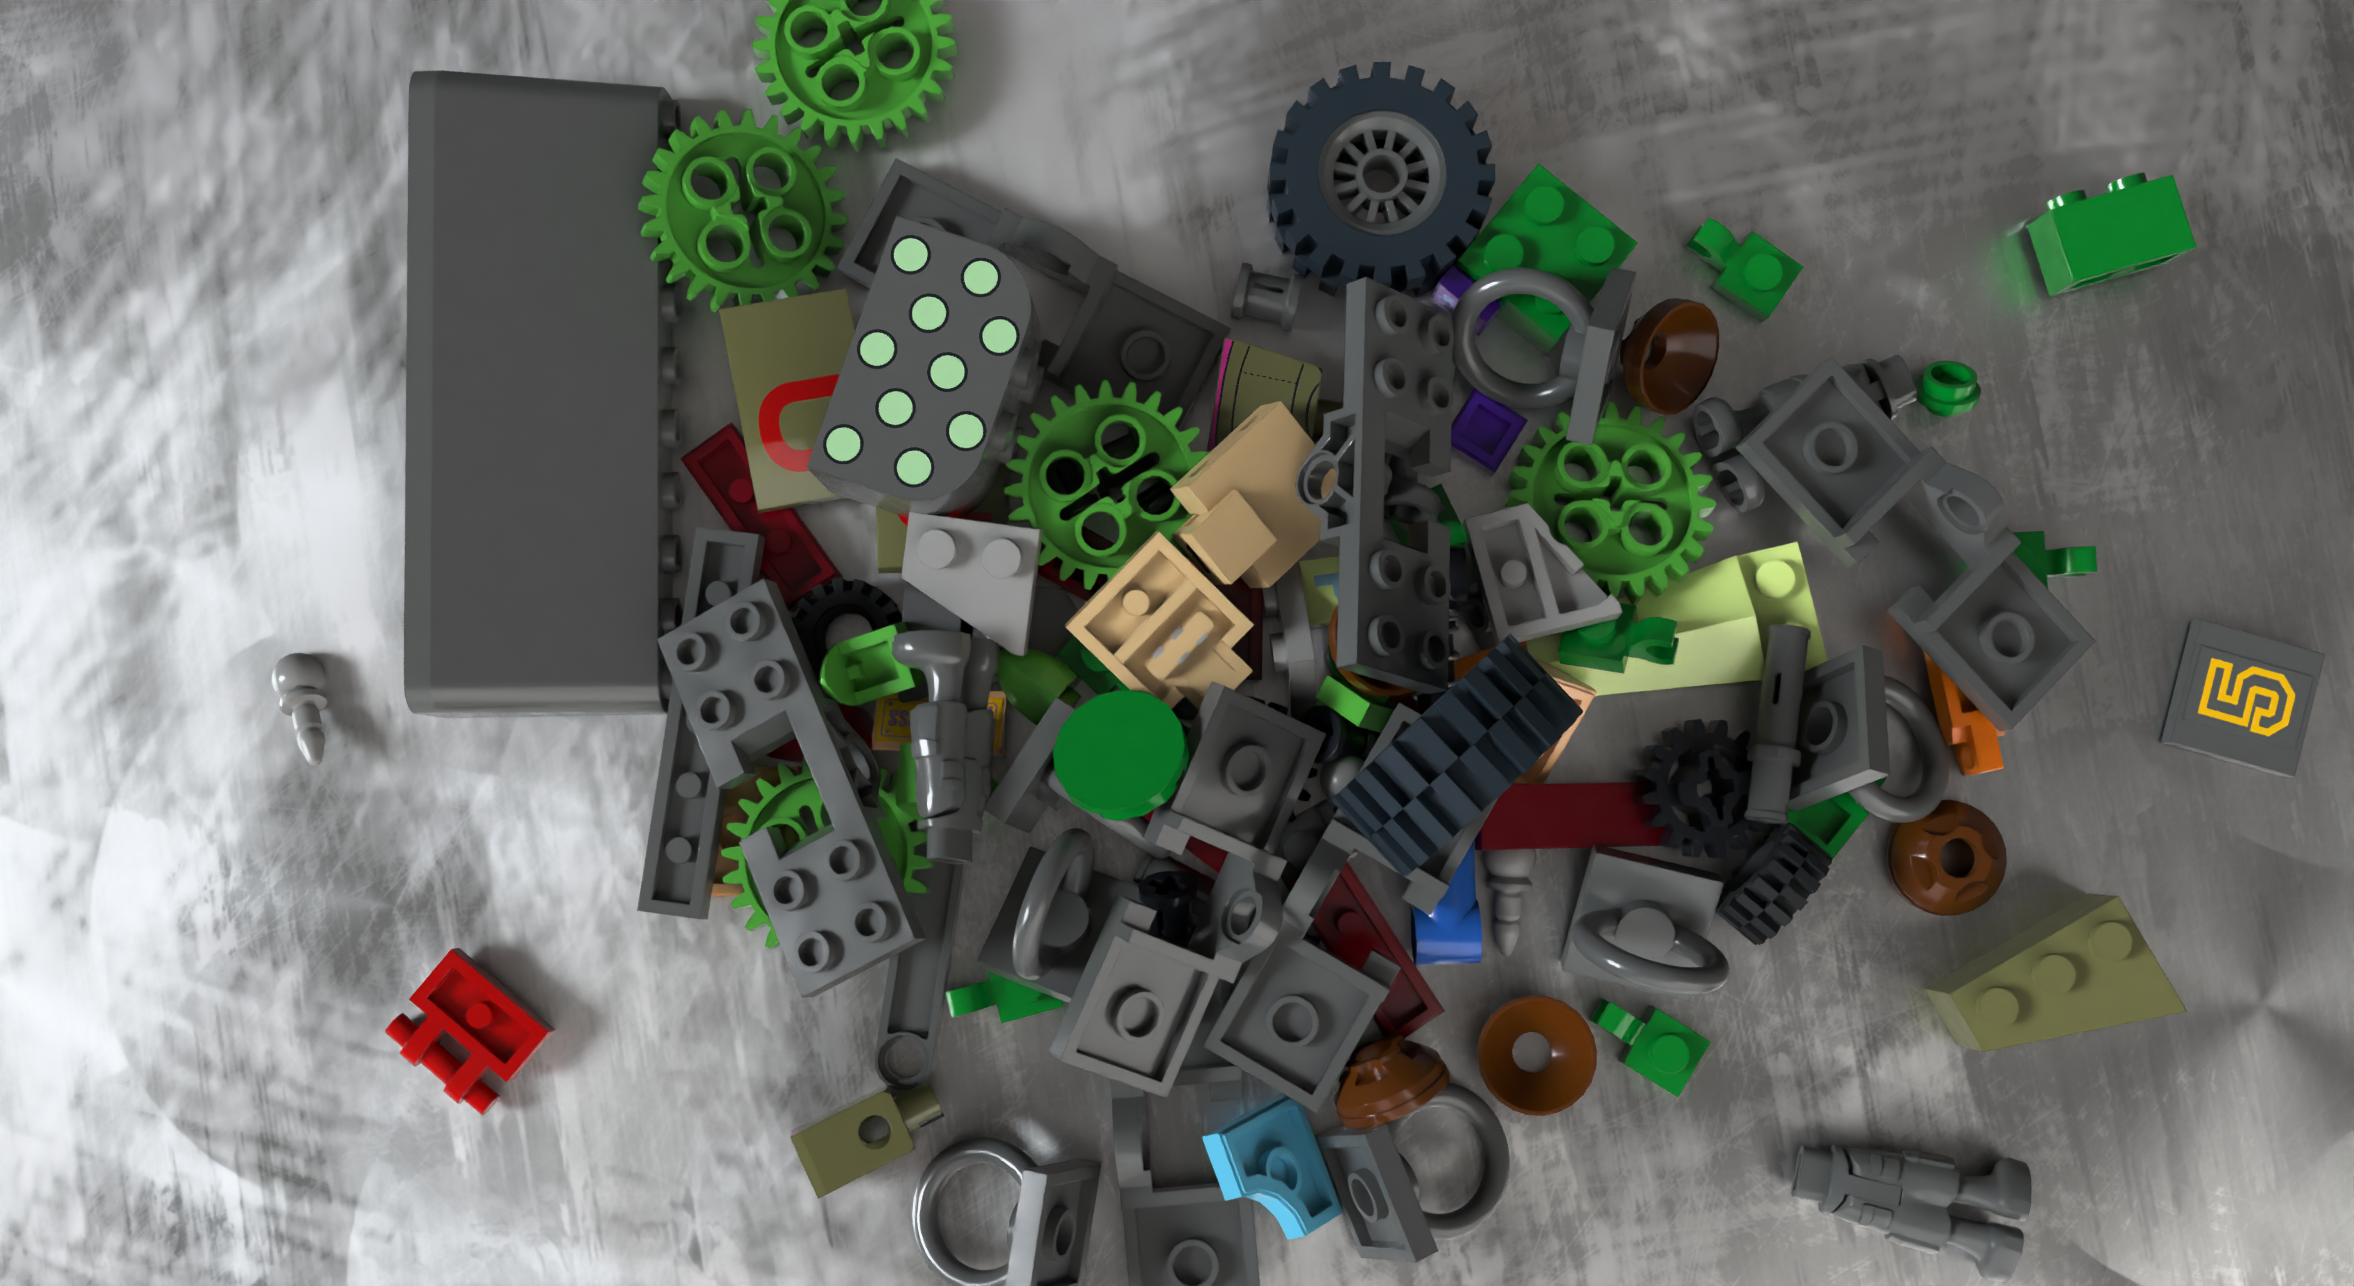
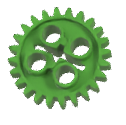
M766 0L775 15L757 16L755 19L760 32L769 37L752 42V48L757 57L767 60L755 67V71L761 82L772 83L764 92L772 106L784 103L780 114L787 125L793 124L803 117L800 129L806 139L811 140L823 128L825 141L831 149H835L843 134L848 135L855 152L861 151L864 136L873 134L881 149L886 148V130L892 127L905 139L909 138L910 132L906 119L912 115L918 120L928 123L930 117L924 105L926 99L937 103H944L946 100L943 89L936 83V80L949 81L955 78L953 66L943 60L958 55L955 39L945 37V35L955 30L951 14H938L946 6L944 0H881L882 3L879 9L868 16H858L852 13L855 5L860 0ZM894 21H904L902 27H892ZM820 28L827 31L825 40L818 46L809 48L799 45L802 35L808 30ZM855 41L865 49L864 52L856 56L847 49V46ZM905 49L913 53L911 61L905 67L890 69L883 66L886 56L892 51ZM811 69L819 70L817 76L813 78L808 77L807 73ZM853 80L859 83L856 93L851 98L843 101L830 98V92L838 82Z
M725 109L719 110L714 119V129L711 130L708 124L700 116H697L690 125L692 139L676 129L668 140L674 153L662 148H658L652 161L662 172L647 171L642 180V185L656 194L643 196L638 204V210L654 215L656 218L645 223L640 232L643 237L661 239V243L654 249L650 258L652 262L671 259L674 263L666 278L668 283L678 281L684 276L691 281L686 297L688 300L692 301L705 290L711 293L710 307L711 311L716 313L726 299L733 300L735 307L751 304V301L759 303L775 300V296L778 299L798 296L796 287L806 294H813L820 286L814 273L827 277L836 267L825 254L838 255L845 246L843 240L830 232L842 230L849 222V217L832 211V208L842 202L846 194L845 191L827 189V182L837 170L835 166L817 169L813 162L822 149L819 145L812 146L805 151L797 147L802 131L800 128L796 127L784 138L777 134L778 116L772 115L762 129L755 126V119L751 109L745 110L738 125H733ZM728 160H733L737 163L740 174L738 184H736L731 168L727 165ZM759 166L772 169L781 181V188L769 190L762 187L755 179L753 168ZM705 176L712 179L720 190V198L709 200L700 197L693 190L691 178ZM739 200L745 213H755L756 215L750 226H748L745 215H734L732 212ZM781 227L788 230L796 241V250L791 252L778 249L770 240L769 228ZM720 237L727 240L734 248L736 260L722 262L715 259L707 249L706 239ZM750 242H752L757 258L762 262V266L759 268L754 267L751 263L749 255L751 250Z
M1102 380L1098 398L1090 400L1082 385H1075V405L1068 407L1060 398L1054 395L1050 398L1055 417L1049 421L1042 415L1033 412L1030 415V420L1039 434L1036 438L1019 435L1017 443L1022 450L1028 453L1026 460L1013 459L1010 463H1006V468L1021 475L1022 483L1005 487L1004 495L1023 499L1024 506L1013 511L1008 517L1010 522L1029 521L1032 528L1043 529L1041 543L1045 548L1040 554L1038 565L1043 566L1055 557L1063 561L1059 580L1064 582L1077 568L1083 571L1084 589L1091 590L1098 574L1106 575L1108 581L1156 531H1159L1185 558L1189 557L1172 534L1194 514H1189L1172 491L1171 505L1165 513L1160 515H1151L1145 512L1137 501V489L1143 481L1158 479L1164 482L1170 489L1210 453L1208 451L1191 453L1188 445L1197 437L1200 430L1198 427L1179 432L1175 425L1183 411L1180 406L1171 410L1165 416L1157 412L1161 397L1160 392L1155 391L1145 404L1136 402L1135 383L1130 382L1122 398H1113L1108 380ZM1124 425L1134 432L1137 439V449L1131 457L1114 459L1103 450L1101 435L1108 427ZM1150 453H1156L1159 456L1158 464L1133 478L1120 489L1122 502L1115 504L1110 497H1104L1068 521L1060 518V511L1092 492L1098 486L1099 479L1096 475L1098 472L1104 470L1108 476L1114 477ZM1060 459H1068L1075 462L1083 473L1081 488L1070 495H1061L1054 492L1046 481L1048 467ZM1095 513L1105 514L1115 521L1118 528V537L1111 548L1095 550L1084 542L1081 528L1088 516Z
M1609 402L1603 412L1592 445L1566 440L1570 417L1562 411L1558 413L1553 423L1554 432L1541 425L1533 437L1536 446L1524 444L1517 459L1523 466H1514L1508 478V482L1519 489L1509 492L1505 500V507L1511 508L1528 503L1547 523L1551 536L1557 542L1570 548L1584 564L1582 569L1607 596L1612 594L1617 599L1620 590H1624L1628 600L1632 605H1635L1644 596L1645 585L1657 597L1662 595L1669 586L1667 576L1674 581L1680 582L1689 572L1686 562L1696 563L1705 551L1697 541L1706 540L1714 529L1711 523L1702 518L1710 515L1716 507V500L1699 496L1713 481L1712 476L1705 474L1693 475L1692 472L1693 468L1702 458V454L1700 452H1693L1682 455L1678 449L1683 443L1686 434L1682 431L1666 439L1661 435L1665 418L1662 416L1654 420L1649 427L1641 424L1642 415L1641 407L1639 406L1633 408L1627 419H1620L1615 403ZM1575 463L1583 466L1590 473L1591 481L1582 482L1573 479L1566 472L1564 465ZM1638 466L1644 468L1653 477L1654 484L1639 483L1630 475L1628 467ZM1601 496L1610 497V503L1606 499H1600ZM1557 497L1569 504L1566 506L1557 505L1554 502V498ZM1653 501L1662 502L1665 505L1666 509L1664 510L1658 505L1650 503ZM1610 504L1611 507L1620 508L1619 511L1610 510ZM1572 522L1582 524L1591 533L1593 541L1583 543L1574 540L1566 532L1565 524ZM1638 525L1645 527L1654 536L1656 544L1649 546L1640 544L1630 534L1629 526Z
M803 757L802 774L799 775L784 763L778 765L781 784L778 786L761 778L756 780L757 787L764 798L759 803L741 798L738 804L750 817L746 824L728 823L726 828L743 840L765 827L779 828L781 830L791 826L797 831L800 840L813 834L801 816V810L806 806L811 808L818 830L830 825L828 812L805 757ZM881 768L878 799L886 818L877 823L908 896L910 893L927 894L931 888L915 879L917 870L935 867V861H929L926 857L918 855L917 848L927 844V833L921 831L914 832L912 825L918 821L896 806L893 790L890 792L886 791L891 772ZM741 846L722 849V856L739 861V869L722 877L723 883L742 885L744 892L730 903L732 908L745 909L752 907L755 912L749 918L745 928L748 931H756L768 925L771 929L767 935L765 946L771 949L777 948L780 945ZM913 906L914 911H915L916 915L918 916L919 913H918V911L916 910V908Z

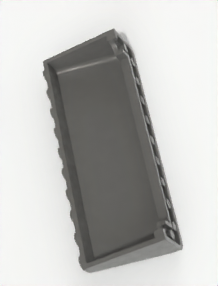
M443 70L414 71L410 78L408 110L404 693L407 705L414 714L441 718L668 714L673 678L657 639L678 628L682 623L681 602L679 598H673V573H679L682 567L681 540L679 535H673V510L681 508L682 483L679 472H672V447H680L682 441L681 415L678 409H672V385H679L682 379L681 353L678 347H672V323H679L681 321L682 298L679 286L672 285V283L666 281L672 269L671 259L652 262L650 258L654 249L661 243V239L641 236L640 231L644 224L656 218V216L638 210V204L643 196L656 194L642 185V180L647 171L662 172L652 161L658 148H662L672 152L668 140L676 129L682 131L678 100H672L664 87Z

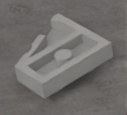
M1528 503L1464 519L1463 530L1496 646L1509 634L1518 642H1523L1618 619L1622 614L1620 603L1612 594L1607 596L1582 569L1584 564L1567 545L1557 542L1551 536L1547 523Z
M909 512L901 578L1012 654L1024 656L1027 654L1043 529Z
M1297 561L1271 587L1262 588L1265 618L1276 617L1278 633L1269 634L1274 672L1284 671L1290 717L1300 720L1308 709L1316 706V674L1314 649Z

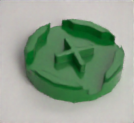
M1122 689L1100 694L1076 708L1060 728L1053 749L1055 775L1072 803L1085 812L1088 810L1091 813L1100 814L1103 819L1116 821L1144 816L1167 802L1178 788L1176 782L1181 777L1182 770L1184 769L1186 772L1189 761L1186 733L1170 706L1149 693Z

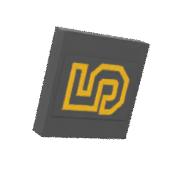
M2203 619L2191 621L2161 743L2281 777H2295L2325 654Z

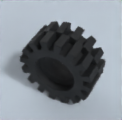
M843 578L832 579V584L827 586L819 584L812 588L813 594L808 599L802 597L796 607L800 608L796 618L791 617L818 683L820 665L828 650L825 644L826 630L836 617L846 613L859 614L869 622L872 631L902 622V613L897 608L898 605L879 588L862 580L846 581Z
M1791 822L1777 826L1770 836L1766 835L1760 841L1759 846L1755 850L1752 849L1745 856L1746 860L1732 872L1731 875L1733 877L1724 883L1722 893L1720 894L1715 912L1754 945H1761L1765 943L1767 938H1773L1777 935L1782 925L1786 927L1793 920V914L1798 909L1801 911L1808 903L1806 899L1810 894L1818 890L1821 885L1819 881L1827 876L1830 870L1828 866L1832 863L1833 858H1831V855Z

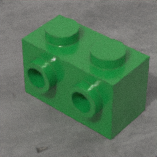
M2138 173L2108 184L2106 186L2107 193L2087 199L2084 190H2077L2046 202L2048 211L2027 225L2049 297L2168 264L2196 248L2174 176L2169 175L2147 181L2145 173Z

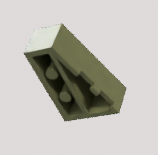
M2086 894L1924 988L1956 1044L1981 1052L2188 1012L2120 897L2113 895Z

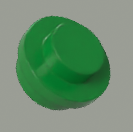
M1955 361L1931 363L1925 368L1924 374L1915 383L1918 392L1917 401L1925 406L1929 412L1938 416H1957L1975 408L1980 400L1981 388L1977 383V374L1971 367Z

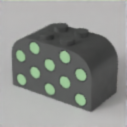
M896 215L806 467L829 492L909 518V512L961 518L974 511L985 501L995 485L1002 463H1010L1011 460L1016 458L1019 450L1017 440L1019 435H1023V428L1016 426L1024 402L1031 405L1035 402L1044 375V367L1037 365L1042 345L1040 322L1027 282L1020 269L1007 255L987 244Z

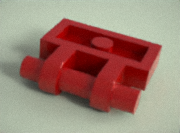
M455 948L447 953L409 998L412 1003L428 1015L424 1022L418 1026L408 1016L401 1013L389 1024L385 1033L402 1047L399 1054L414 1067L422 1064L446 1084L443 1092L457 1104L463 1101L467 1102L483 1116L500 1098V1095L483 1081L489 1069L506 1083L514 1080L554 1033L555 1029L463 950ZM446 1032L472 1053L464 1064L439 1044Z

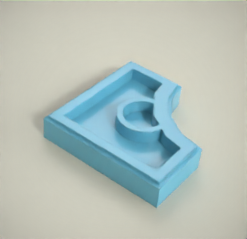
M1280 1094L1202 1137L1225 1201L1246 1197L1260 1202L1277 1218L1288 1240L1305 1237L1343 1213L1302 1104L1287 1095Z

